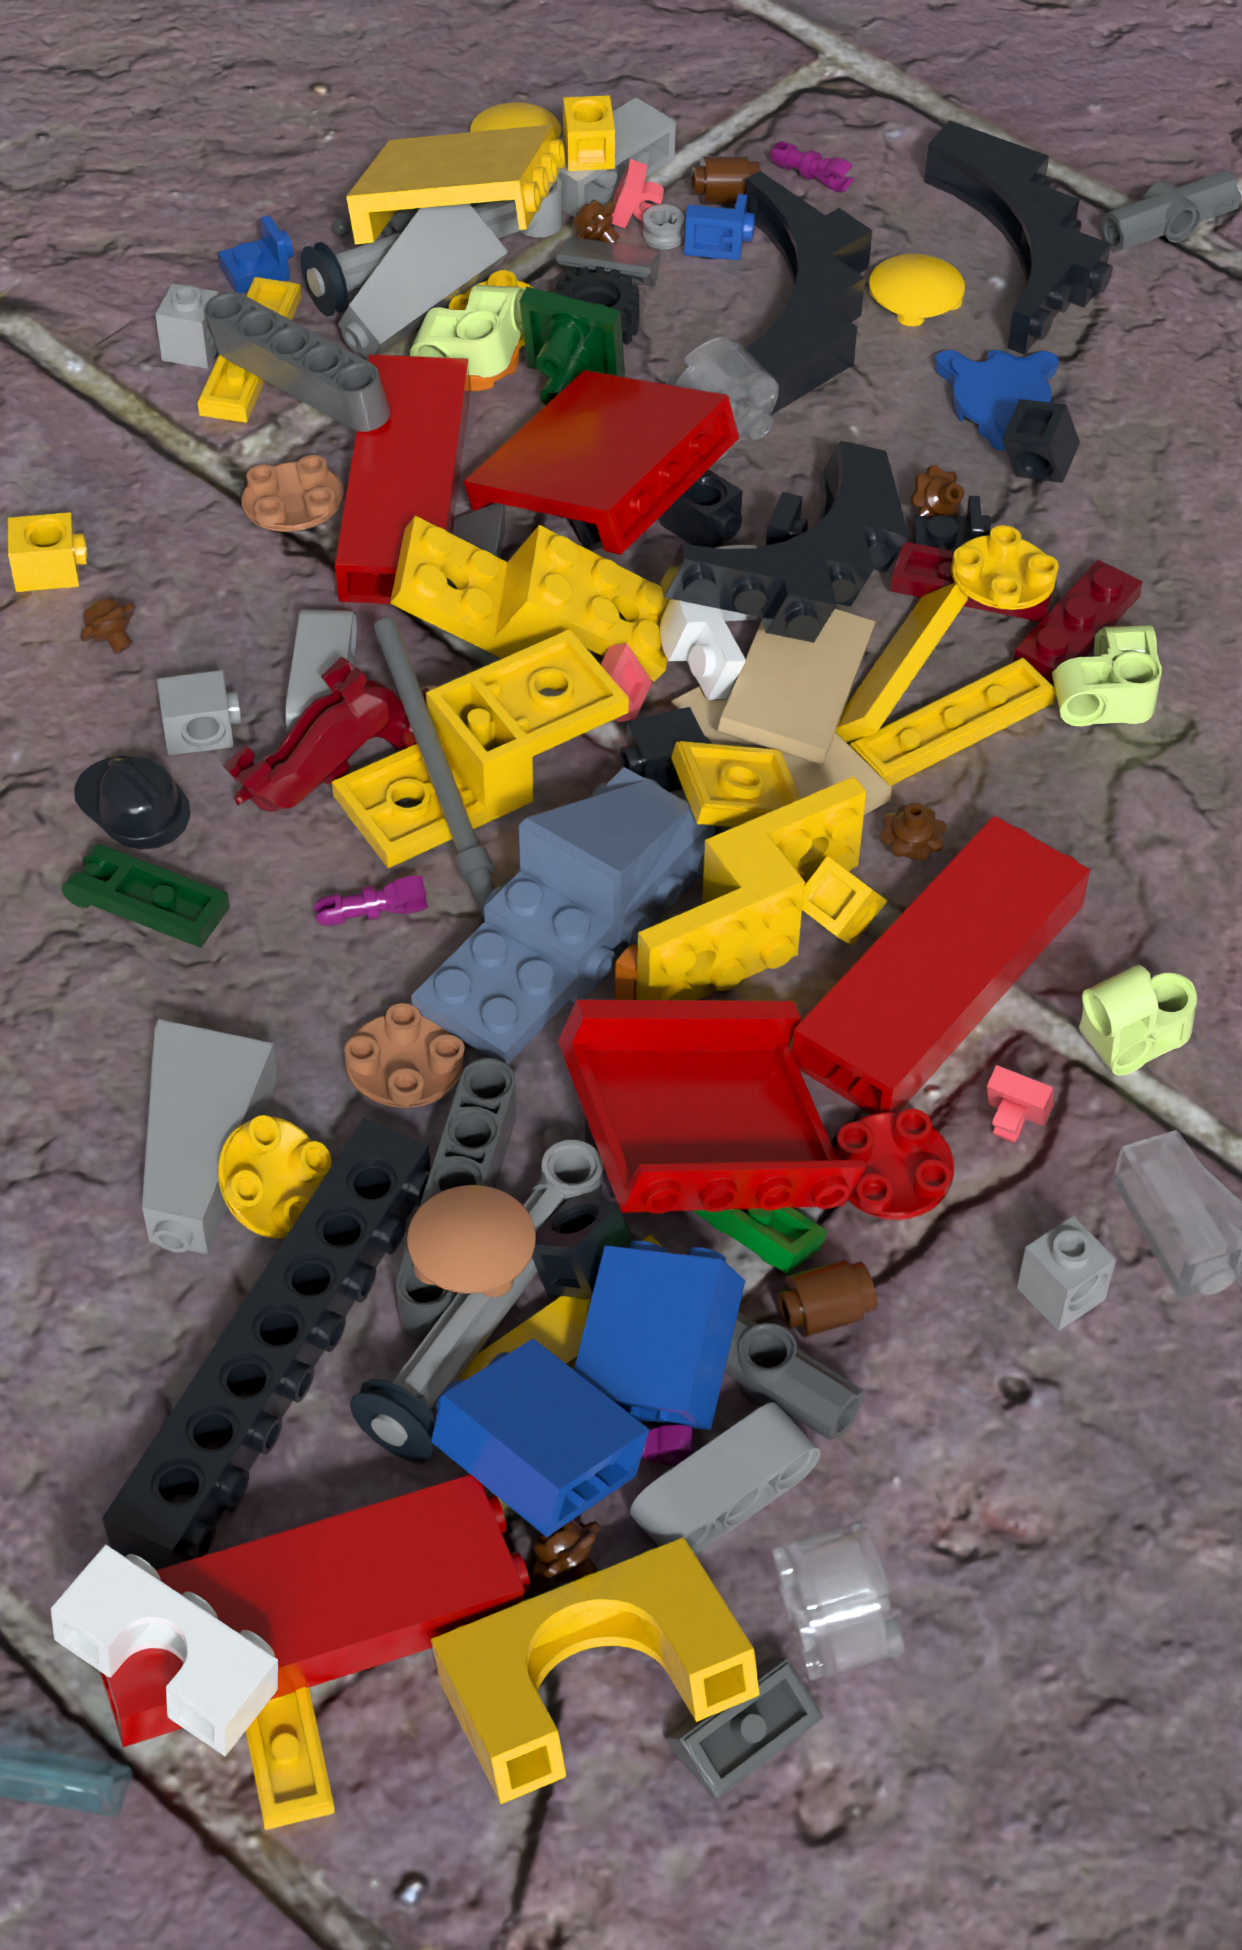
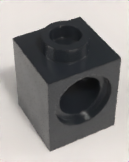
M1019 399L1002 438L1016 477L1059 483L1064 482L1080 445L1067 404Z
M708 469L661 515V526L691 545L716 548L722 542L731 540L741 529L743 520L741 515L743 490Z
M686 707L627 722V746H623L620 749L622 766L643 778L652 779L668 792L683 789L671 759L676 742L708 744L691 708Z
M569 1198L535 1233L536 1241L532 1259L547 1294L592 1299L604 1247L629 1248L632 1241L618 1204Z

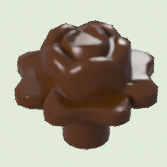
M595 199L591 201V204H585L572 220L573 226L577 231L575 238L614 243L620 237L611 227L613 222L612 214L615 211L616 204L610 202L603 206Z
M931 465L927 468L926 473L922 472L915 476V491L910 499L911 504L918 509L919 516H960L959 505L964 497V490L956 483L957 475L954 471L944 472L937 465Z
M109 597L108 599L99 600L88 609H85L83 621L86 628L81 631L80 638L82 642L92 638L99 642L107 641L115 654L129 648L133 642L125 630L135 613L134 609L136 607L134 603L120 605L114 597Z
M911 803L898 807L897 814L888 813L883 816L884 830L880 833V842L891 846V853L894 856H904L912 860H925L929 857V851L940 852L943 850L944 842L942 836L946 832V823L942 820H935V812L932 809H926L925 806L919 803Z
M572 1520L548 1537L540 1533L535 1538V1544L533 1545V1549L538 1557L531 1571L533 1578L568 1575L574 1582L588 1574L598 1572L599 1570L590 1560L589 1555L600 1525L596 1521L578 1524Z

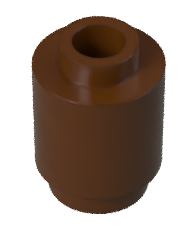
M702 156L700 165L692 167V194L699 195L701 204H736L738 194L746 195V179L760 171V164L758 161H749L747 156Z
M840 1260L786 1276L784 1282L785 1290L777 1293L780 1314L788 1329L796 1327L804 1338L862 1321L864 1313L874 1311L877 1307L876 1292L868 1269L861 1261L849 1264L846 1260Z

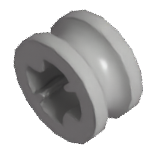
M667 204L648 208L643 214L644 228L642 230L643 241L646 245L659 250H669L679 246L684 240L683 226L685 218L683 212L677 207Z

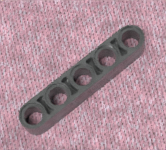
M225 292L211 298L206 303L204 308L205 317L218 353L223 358L353 430L371 431L384 425L389 419L391 411L378 369L372 363L241 293Z
M483 1058L472 1062L463 1071L419 1208L431 1197L454 1187L480 1185L496 1188L516 1121L515 1075L505 1062L497 1059ZM407 1244L396 1282L399 1322L403 1331L411 1338L423 1341L457 1296L458 1292L443 1289L435 1284L421 1282L413 1270V1262L410 1258ZM422 1298L436 1299L429 1303L417 1302V1300Z

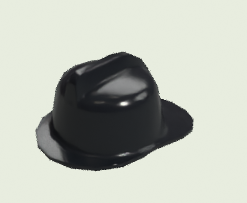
M143 756L106 758L86 769L79 776L74 787L75 802L82 812L99 825L111 838L123 846L139 850L160 848L175 841L185 831L190 819V806L186 795L174 782L167 768L151 758Z

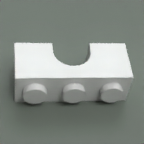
M105 1544L51 1607L54 1640L110 1678L128 1657L143 1649L161 1648L178 1656L184 1664L166 1686L167 1717L223 1756L228 1754L278 1690V1659L275 1658L272 1648L261 1637L248 1630H242L240 1633L236 1632L217 1619L216 1612L204 1599L191 1592H184L181 1595L161 1582L157 1571L147 1561L137 1555L128 1554L125 1558Z

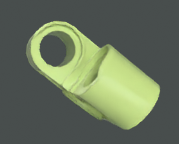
M476 285L470 292L465 310H450L441 307L429 310L412 345L410 356L468 359L469 375L485 378L500 374L511 363V357L523 332L519 301L525 288Z
M1152 625L1103 627L1095 634L1094 657L1069 659L1061 663L1052 672L1060 715L1066 723L1081 727L1106 723L1138 724L1152 717L1155 712L1162 674L1154 627Z
M1135 965L1083 991V1012L1079 1025L1080 1032L1113 1074L1117 1076L1130 1074L1141 1068L1145 1063L1188 1042L1192 1034L1197 1005V994L1194 985L1189 979L1176 973H1162L1150 978V973L1143 966Z

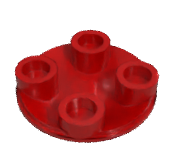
M913 1108L903 1110L902 1112L874 1113L855 1122L845 1124L839 1130L834 1147L838 1160H864L867 1166L848 1198V1201L864 1213L888 1220L910 1219L934 1209L949 1192L954 1177L953 1155L944 1137L932 1126L930 1117L923 1111Z

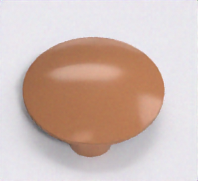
M308 455L301 458L298 462L283 463L276 466L260 464L251 468L246 476L248 484L243 491L241 502L244 513L256 525L273 531H299L319 525L334 515L342 504L344 490L340 479L328 469L327 461L323 457Z
M400 1003L389 1007L385 1015L365 1023L352 1035L345 1045L344 1064L347 1076L353 1086L367 1098L390 1107L413 1108L424 1106L443 1098L457 1085L463 1073L465 1047L460 1038L423 1017L417 1007L411 1004Z
M480 1185L454 1187L431 1197L415 1213L409 1225L407 1236L408 1251L413 1262V1270L421 1282L435 1284L438 1287L453 1292L482 1293L488 1297H499L511 1290L514 1279L523 1272L530 1262L536 1241L533 1221L524 1206L514 1197L501 1190Z

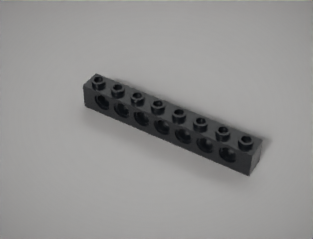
M365 1118L362 1119L104 1514L102 1520L110 1548L125 1557L128 1554L137 1555L147 1561L155 1570L207 1555L215 1537V1525L226 1507L234 1508L242 1499L249 1482V1470L260 1453L267 1455L275 1446L282 1429L283 1416L293 1401L296 1403L301 1402L308 1393L314 1378L316 1363L324 1351H333L339 1343L345 1329L346 1315L355 1301L361 1303L369 1295L375 1282L376 1267L385 1253L393 1254L399 1247L405 1233L406 1219L415 1205L420 1206L431 1172L429 1144ZM369 1196H381L376 1199H367ZM343 1242L352 1243L348 1246L343 1247L335 1246L336 1244ZM311 1290L323 1291L316 1295H303ZM280 1339L292 1340L285 1345H271L272 1342ZM248 1389L260 1390L259 1393L253 1396H237L242 1391ZM221 1440L228 1442L225 1446L218 1449L210 1450L203 1448L213 1441ZM182 1493L195 1495L184 1503L169 1502L174 1496Z

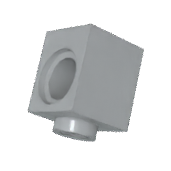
M171 284L155 314L162 361L209 368L218 350L206 320L204 308L211 298L219 294L218 291L196 288L189 285Z
M223 670L157 678L168 756L234 747L231 725L241 724L237 691L226 692Z
M1072 1216L1025 1247L1017 1289L1059 1332L1106 1300L1116 1258Z

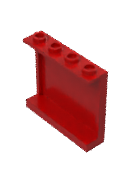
M584 370L463 482L473 511L498 503L594 523L597 525L604 551L621 555L739 439L729 396L726 394Z
M576 1000L558 1039V1043L621 1213L650 1212L660 1214L668 1211L696 1210L720 1212L730 1209L759 1208L771 1211L787 1207L829 1209L845 1205L867 1166L864 1160H838L788 1045L794 1033V1028L801 1021V1016L794 1001Z

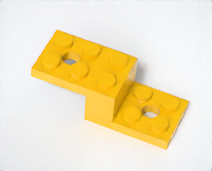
M414 516L405 528L390 604L502 659L570 629L587 649L603 657L609 646L627 643L653 682L666 671L667 657L661 643L660 622L670 599L663 597L660 585L636 575L615 562L605 559L572 542L567 537L560 536L541 525L534 530L508 562L417 516ZM446 577L456 585L457 589L447 584ZM619 612L625 617L626 621L619 617Z
M570 629L426 692L428 710L473 829L534 802L533 756L619 718L629 711V697ZM550 688L554 691H564V693L558 696H545L540 694L539 691ZM418 744L332 781L333 797L388 869L452 840ZM403 798L422 801L419 805L411 808H403L395 804Z
M855 776L705 840L702 905L638 932L637 1000H699L717 991L730 990L743 979L763 970L781 967L792 957L798 955L805 884L827 856L848 871L859 864L867 791Z

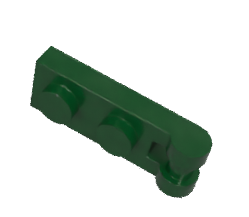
M100 844L91 847L83 858L82 863L84 867L80 872H73L61 886V891L65 898L78 907L88 908L92 905L199 948L204 945L230 908L228 893Z

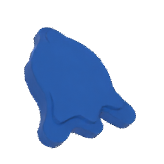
M945 350L936 355L935 370L937 374L952 386L951 402L954 413L962 423L966 416L971 421L979 424L978 433L987 438L992 447L1006 451L1002 438L1019 399L1051 403V387L1048 381L1057 373L1059 359L1055 354L1048 351H1039L1028 357L1020 358L1001 350H992L987 355V361L974 362L956 351Z

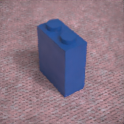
M631 1241L629 1248L605 1246L574 1371L637 1420L686 1425L693 1428L711 1430L745 1279L726 1263V1257L723 1254L706 1248L692 1247L688 1249L687 1255L668 1253L664 1247L646 1241Z
M533 1338L510 1353L502 1352L498 1354L487 1367L464 1381L459 1379L452 1382L442 1392L436 1404L438 1414L431 1442L538 1531L548 1537L636 1477L649 1429Z

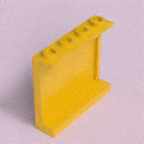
M553 124L389 140L346 196L355 244L374 243L397 210L514 199L519 230H525L528 228L536 212L540 211V205L544 198L548 197L553 183L557 181L560 169L565 167L563 141L555 138Z

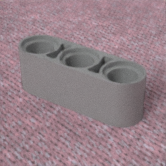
M300 610L286 700L287 734L303 711L315 699L331 694L330 688L321 678V675L340 657L348 660L354 667L357 641V619L354 610Z
M768 1403L752 1412L648 1485L631 1505L630 1514L657 1547L684 1537L695 1556H697L804 1479L819 1461L821 1452L777 1403Z

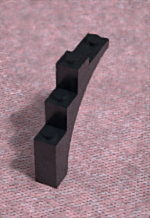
M949 120L928 144L924 183L957 197L980 212L1004 235L1017 254L1026 278V289L1013 309L1007 349L1025 355L1037 339L1043 340L1047 336L1053 319L1058 312H1066L1071 303L1085 308L1096 292H1104L1113 271V266L1108 264L1111 243L1080 232L1081 220L1077 219L1080 199L1050 188L1051 178L1046 176L1048 155Z
M759 171L746 179V195H748L747 213H755V226L768 236L784 257L793 278L794 291L783 313L768 330L737 353L735 392L765 414L771 416L854 365L857 326L852 321L862 316L865 277L861 273L869 269L872 230L840 208L824 215L784 186Z
M840 441L819 477L822 508L820 521L812 529L788 541L758 548L717 549L681 544L661 581L663 597L762 617L766 633L814 643L837 604L851 607L873 570L887 572L909 537L887 452L881 449Z

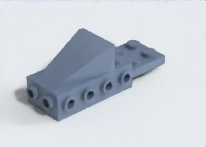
M625 767L608 783H601L594 790L590 798L525 818L519 824L520 871L504 887L499 886L492 891L483 908L485 922L411 995L412 1005L419 1009L423 1017L490 1058L500 1060L508 1065L569 1000L573 1003L576 1000H584L616 966V961L629 946L638 944V932L654 926L700 878L704 872L705 840L715 836L716 826L697 824L688 802L666 791L652 779L643 778Z

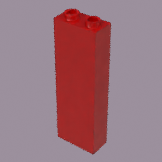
M369 354L368 362L375 365L378 369L391 414L387 422L377 429L356 431L335 561L338 602L390 604L404 531L414 516L452 534L470 400L468 359Z
M994 815L794 1028L792 1054L799 1070L869 1114L900 1112L1083 907L1091 869L1078 863L1073 857L1062 854L1035 839L1025 830L1014 827Z
M472 1475L156 1570L161 1582L181 1595L184 1592L198 1595L214 1609L218 1620L238 1633L242 1630L255 1633L272 1648L275 1658L278 1659V1690L270 1700L296 1692L295 1690L304 1687L310 1688L431 1649L432 1638L517 1605L523 1601L524 1592L530 1590L529 1575L521 1554L518 1551L510 1553L502 1533L506 1532V1521L498 1497L495 1494L486 1496L482 1483ZM147 1648L128 1657L111 1678L99 1671L122 1747L182 1729L180 1725L167 1717L166 1686L184 1664L174 1653L161 1648Z

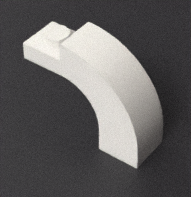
M733 545V546L718 547L717 549H737V548H757V547H756V545ZM670 599L660 622V637L664 653L668 661L688 662L692 674L696 677L708 700L726 699L746 659L725 621L757 620L758 617Z

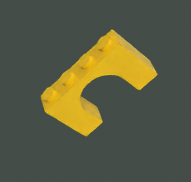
M684 1537L658 1548L650 1549L636 1557L596 1573L588 1574L579 1580L532 1599L521 1601L517 1605L470 1624L459 1626L450 1632L431 1639L441 1687L500 1804L567 1777L558 1729L542 1702L538 1689L546 1675L557 1664L577 1652L601 1646H622L649 1655L668 1673L696 1722L760 1695L754 1648Z

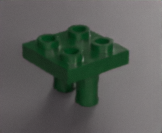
M526 287L519 301L528 368L539 370V372L548 376L540 391V399L545 406L584 370L625 377L620 310L609 308L599 303H589L562 296L552 291L546 292Z

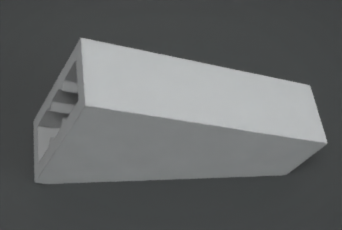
M470 204L420 208L352 300L339 321L338 326L342 330L345 342L352 350L360 352L367 361L369 354H382L421 326L429 310L439 307L446 308L455 296L463 294L493 274L508 254V250Z
M158 1019L154 1029L142 1210L149 1242L157 1243L162 1248L172 1252H185L188 1250L209 1254L227 1209L218 1181L220 1152L227 1137L235 1128L248 1120L265 1114L278 1081L274 1043Z

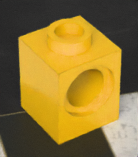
M610 95L563 98V138L568 171L615 169V125Z
M71 512L8 518V557L16 592L79 587V565L88 564L87 545L84 533L75 534Z
M827 856L804 886L802 910L835 936L853 947L886 904L887 900Z

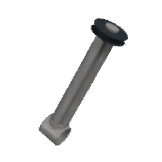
M557 176V181L551 186L548 197H545L540 205V211L536 212L528 228L525 230H519L515 199L486 202L473 208L497 238L518 231L530 237L552 236L562 228V181ZM402 232L336 255L322 241L315 243L314 247H303L301 252L303 279L308 293L319 311L327 317L334 315L335 310L337 312H344L348 306V291L362 287Z
M564 1140L553 1144L545 1152L541 1163V1178L533 1187L532 1195L524 1204V1208L528 1211L533 1221L535 1233L569 1198L601 1201L603 1162L598 1150L590 1144L579 1140ZM531 1258L523 1272L514 1279L513 1287L505 1295L488 1297L482 1293H458L392 1383L378 1379H370L362 1383L360 1393L354 1395L351 1399L350 1408L360 1428L375 1443L390 1453L406 1460L422 1462L431 1458L434 1447H436L431 1440L436 1423L434 1413L436 1412V1404L440 1395L452 1382L460 1379L535 1276L537 1268L533 1259Z

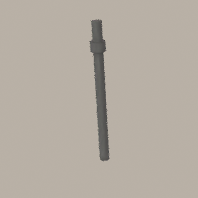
M391 617L383 618L374 624L375 632L457 849L458 855L454 860L463 882L470 884L481 917L485 920L483 908L487 898L495 889L491 874L494 872L493 864L487 848L479 846L395 619Z

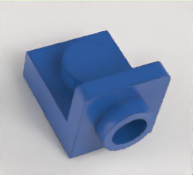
M738 194L735 209L688 205L685 220L684 255L740 261L744 242H752L754 235L755 213H747L748 195Z
M270 215L260 218L262 239L242 243L236 247L218 252L219 268L237 293L248 292L254 277L278 281L290 279L288 259L293 258L292 243L286 230H279Z

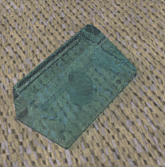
M0 1744L1 1798L109 1817L120 1816L132 1776L130 1766Z

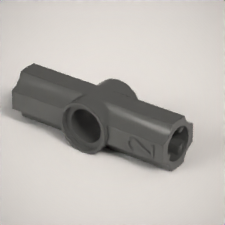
M1227 170L1178 188L1171 181H1160L1146 191L1141 201L1102 214L1100 229L1104 240L1111 243L1110 250L1113 253L1163 235L1170 242H1181L1195 232L1200 222L1238 209L1241 194L1237 188L1236 178Z
M738 1312L724 1373L740 1383L743 1395L751 1403L760 1407L772 1402L777 1403L785 1412L830 1441L835 1437L841 1438L854 1423L856 1414L864 1402V1390L797 1349L794 1336L786 1328L777 1324H757ZM765 1363H773L778 1366L772 1368H764L758 1365Z

